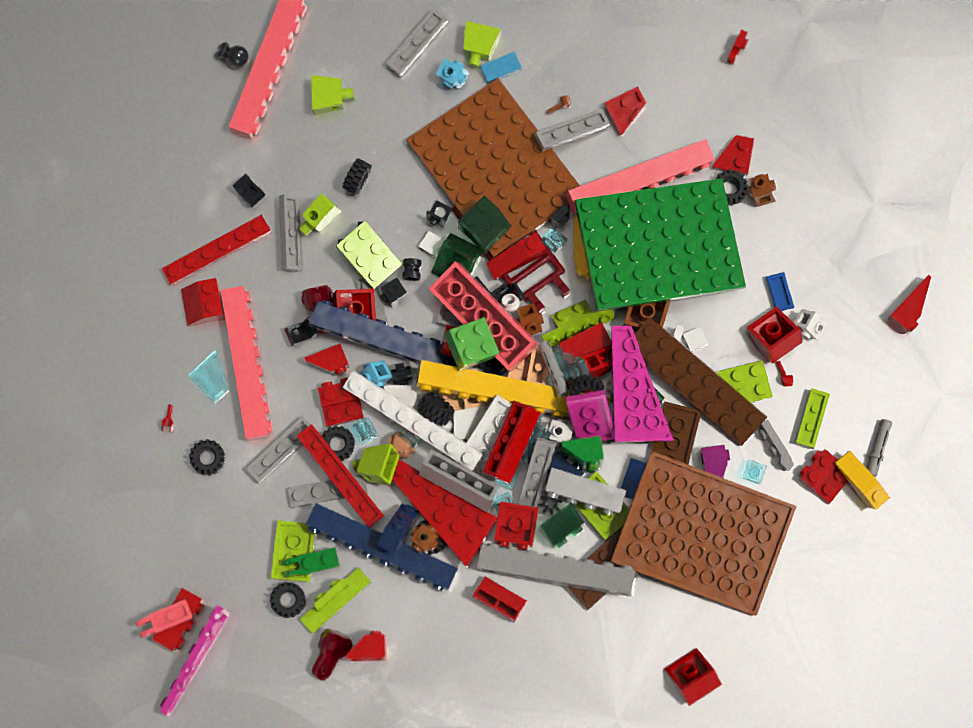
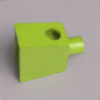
M466 21L463 55L470 57L468 62L470 67L478 68L480 60H490L500 38V28Z
M311 75L313 115L342 110L344 99H354L353 88H343L340 78Z
M321 193L302 214L306 221L299 229L306 236L314 228L320 232L341 210Z
M390 443L365 448L361 459L353 461V469L367 482L390 485L399 455L396 448Z

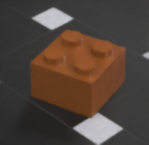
M671 300L630 306L623 326H631L633 331L637 332L644 322L651 317L663 327Z

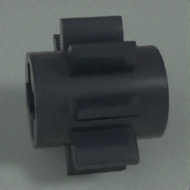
M404 362L395 364L396 369L391 370L393 383L408 385V381L412 380L410 366L405 367Z
M540 496L543 503H539L538 507L544 508L542 514H545L547 511L553 516V511L560 512V508L557 505L562 504L561 500ZM548 499H551L553 503L555 502V504H553V508H549V505H545Z

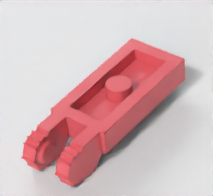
M185 599L151 613L148 617L137 621L135 624L137 627H141L152 622L153 628L140 633V637L144 638L191 620L193 616Z

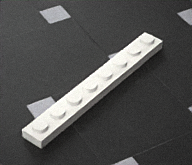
M352 371L343 386L344 389L469 470L473 471L482 458L483 453L443 427L430 422V419L424 418V415H421L418 411L358 372Z

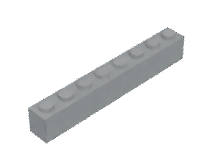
M488 543L487 546H481L477 566L480 572L633 597L637 578L636 571L630 566L622 565L621 568L613 567L614 564L602 562V565L594 564V561L589 559H583L581 562L575 561V558L570 556L557 558L552 553L539 555L533 550L521 552L518 551V548L510 546L503 549L499 548V545Z

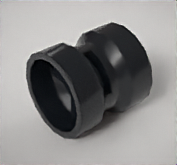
M415 258L403 259L404 271L402 272V279L420 281L421 273L419 269L422 267V260Z

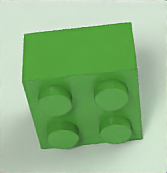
M485 317L453 328L445 334L459 371L493 359L499 354Z

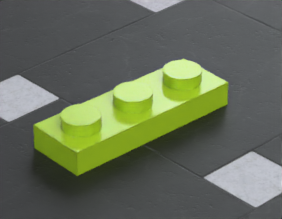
M813 388L810 389L795 444L811 449L815 448L830 393Z

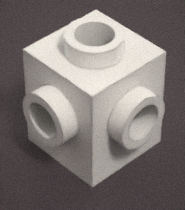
M801 309L794 321V324L801 331V336L807 340L810 338L818 340L827 326L821 314Z
M559 418L557 421L552 420L551 424L547 423L544 434L547 435L546 440L556 442L555 447L559 448L562 441L571 440L574 427L568 425L567 421Z

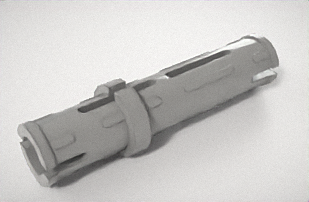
M543 341L538 344V348L549 371V379L554 384L558 397L567 396L570 392L564 380L565 375L558 366L550 342Z
M881 419L873 450L869 454L870 460L867 470L874 477L878 476L881 461H884L883 455L893 422L888 419Z

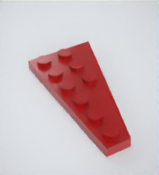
M399 459L392 478L393 483L410 500L411 504L421 513L428 524L437 530L440 538L444 540L451 551L467 568L497 521V517L419 475V470Z

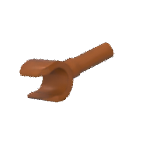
M569 95L561 96V103L548 109V114L561 108H569L571 106Z

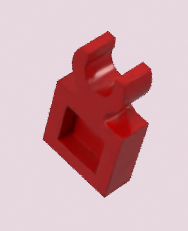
M741 29L726 62L734 64L740 50H744L749 41L746 39L748 32Z

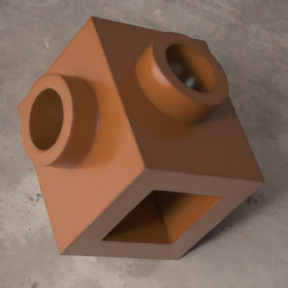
M759 174L754 178H750L751 186H748L750 197H754L757 207L776 202L774 191H777L774 180H770L768 174Z
M534 303L519 307L516 310L518 315L516 320L531 336L542 332L541 324H544L541 313L537 312Z
M423 524L420 527L416 526L410 534L412 536L410 539L413 543L412 547L419 553L423 551L427 554L429 550L432 552L439 543L437 541L438 535H436L437 530L429 524L427 526ZM422 534H426L428 536V539L426 541H422L420 539Z

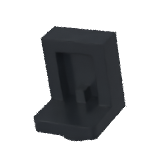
M244 174L233 184V188L238 195L251 207L266 196L263 190L247 174Z
M564 204L551 217L548 223L556 230L561 225H565L570 219V209Z
M394 278L381 287L382 295L380 296L386 305L390 304L393 308L398 304V299L407 294V291L399 279Z
M311 317L284 329L292 347L311 341L318 334L316 328L308 326Z
M496 357L477 364L484 373L502 376L507 371L506 367Z

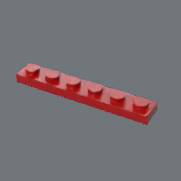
M260 215L161 269L170 285L173 286L271 233V230L263 215Z
M312 424L297 435L298 439L368 527H371L384 516Z

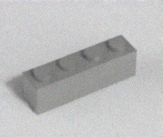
M432 449L422 463L419 474L488 512L495 501L500 486Z
M549 468L543 491L547 492L546 496L555 499H558V496L566 498L565 502L575 505L577 502H580L587 509H603L602 513L611 516L614 513H620L626 490L555 468Z

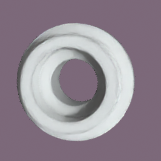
M507 294L502 298L501 305L508 312H513L519 308L520 301L514 294Z

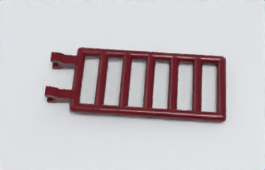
M453 206V213L489 261L492 260L493 257L456 207ZM538 234L546 248L545 256L513 278H510L508 274L501 278L508 284L509 288L512 283L515 282L517 284L550 261L556 271L523 293L525 299L522 302L528 299L531 304H535L537 312L542 314L545 312V306L535 293L551 282L554 283L563 298L570 294V289L560 278L565 273L564 267ZM512 290V293L518 297L517 292Z

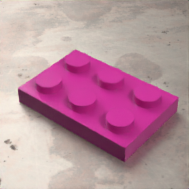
M605 390L566 397L577 439L601 436V441L615 439L614 423Z

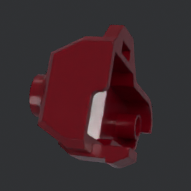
M328 285L313 287L302 291L301 300L305 305V309L313 312L314 306L318 301L324 300L333 303V292ZM318 329L321 334H327V332Z
M329 628L325 629L320 636V641L317 644L320 654L312 667V674L321 681L329 678L338 660L345 657L353 647L352 639L339 631Z

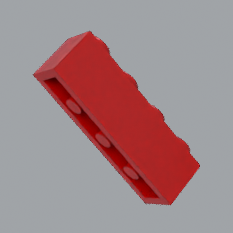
M513 401L482 472L510 484L541 412L526 404Z

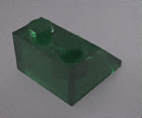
M485 195L458 221V229L484 253H487L512 227L500 209Z
M450 233L441 246L431 273L440 277L456 261L473 275L484 249Z
M570 502L540 525L539 531L553 549L556 546L561 548L568 542L567 538L573 534L575 537L584 530L582 526H584L585 522L573 503Z

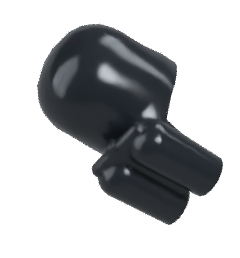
M227 42L218 46L219 51L214 54L215 59L223 58L230 67L237 69L242 68L249 57L244 47L239 45L229 47Z

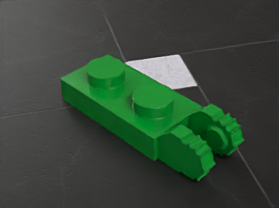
M336 547L282 561L283 566L299 563L300 569L286 572V577L304 576L340 567Z

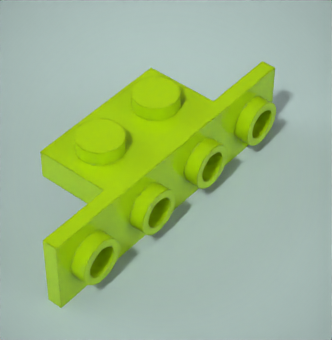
M585 299L552 314V320L557 328L541 335L543 341L550 342L551 348L555 347L560 342L601 322L604 324L615 319L613 309L592 311Z
M359 567L346 579L342 578L340 581L336 579L329 585L331 588L325 594L321 592L314 599L316 601L313 604L314 607L301 617L300 620L313 634L371 583L370 579Z

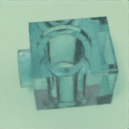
M369 417L351 425L361 446L378 437Z

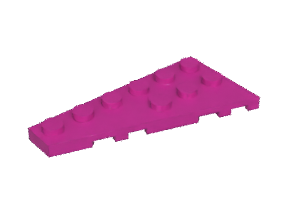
M612 326L615 442L674 441L632 327Z
M216 605L209 616L206 626L201 629L197 643L191 646L188 652L190 656L183 665L180 675L172 683L168 697L165 696L160 704L161 713L170 716L230 615L228 611L219 605Z

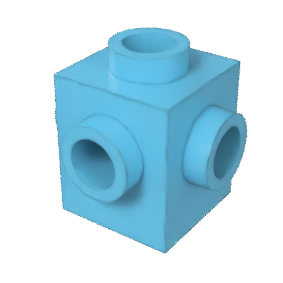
M444 58L436 75L443 80L442 83L446 86L460 88L466 82L469 72L464 69L465 65L455 60L453 63Z
M384 360L367 363L359 373L381 388L385 386L384 383L392 378Z

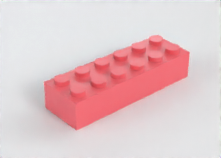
M455 261L429 288L463 325L485 317L499 351L496 358L507 370L513 371L538 346L539 343L460 263Z

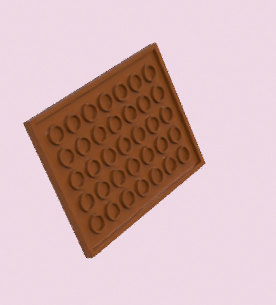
M499 78L406 139L409 146L493 258L549 222L551 217L564 204L569 208L570 205L565 193L580 186L552 148L542 151L534 136L538 131Z
M650 451L610 561L621 566L633 567V570L757 616L797 506Z

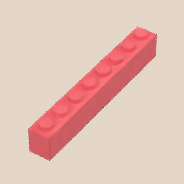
M279 0L229 124L230 132L252 139L253 135L258 133L260 126L258 122L260 117H264L267 100L270 101L273 95V90L271 89L273 84H277L279 80V69L285 65V54L287 50L290 51L293 44V34H297L299 30V19L306 12L304 0Z
M707 139L571 189L565 195L572 213L575 215L577 214L574 202L576 199L637 191L646 187L648 189L656 188L662 181L669 183L676 180L678 175L682 174L685 177L693 174L694 169L699 168L701 171L711 167L710 163L715 159Z
M244 286L221 290L245 437L247 442L270 438V432H273L271 420L267 421L266 413H270L268 402H264L263 397L266 394L265 383H261L260 376H263L262 365H258L257 362L260 352L259 347L254 344V339H257L256 330L251 327V321L254 320L252 309H248V302H251L249 291H245Z

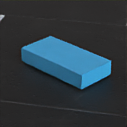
M515 51L480 65L487 84L497 78L501 79L522 70Z

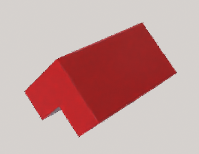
M601 322L560 342L558 349L570 367L576 364L581 356L610 346L612 341Z
M486 576L473 594V599L514 623L527 603V600Z

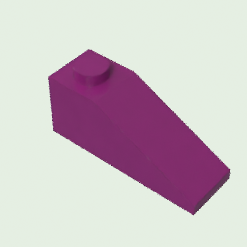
M725 445L701 448L700 455L703 471L723 478L728 464L727 461H730L729 450H725Z

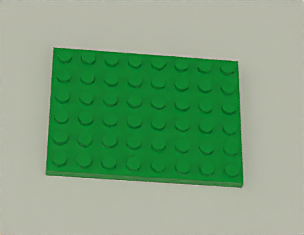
M723 178L581 198L574 201L597 311L746 288Z

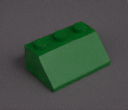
M601 436L561 442L560 452L572 464L573 462L578 464L583 470H587V473L596 472L598 468L602 467L604 454Z

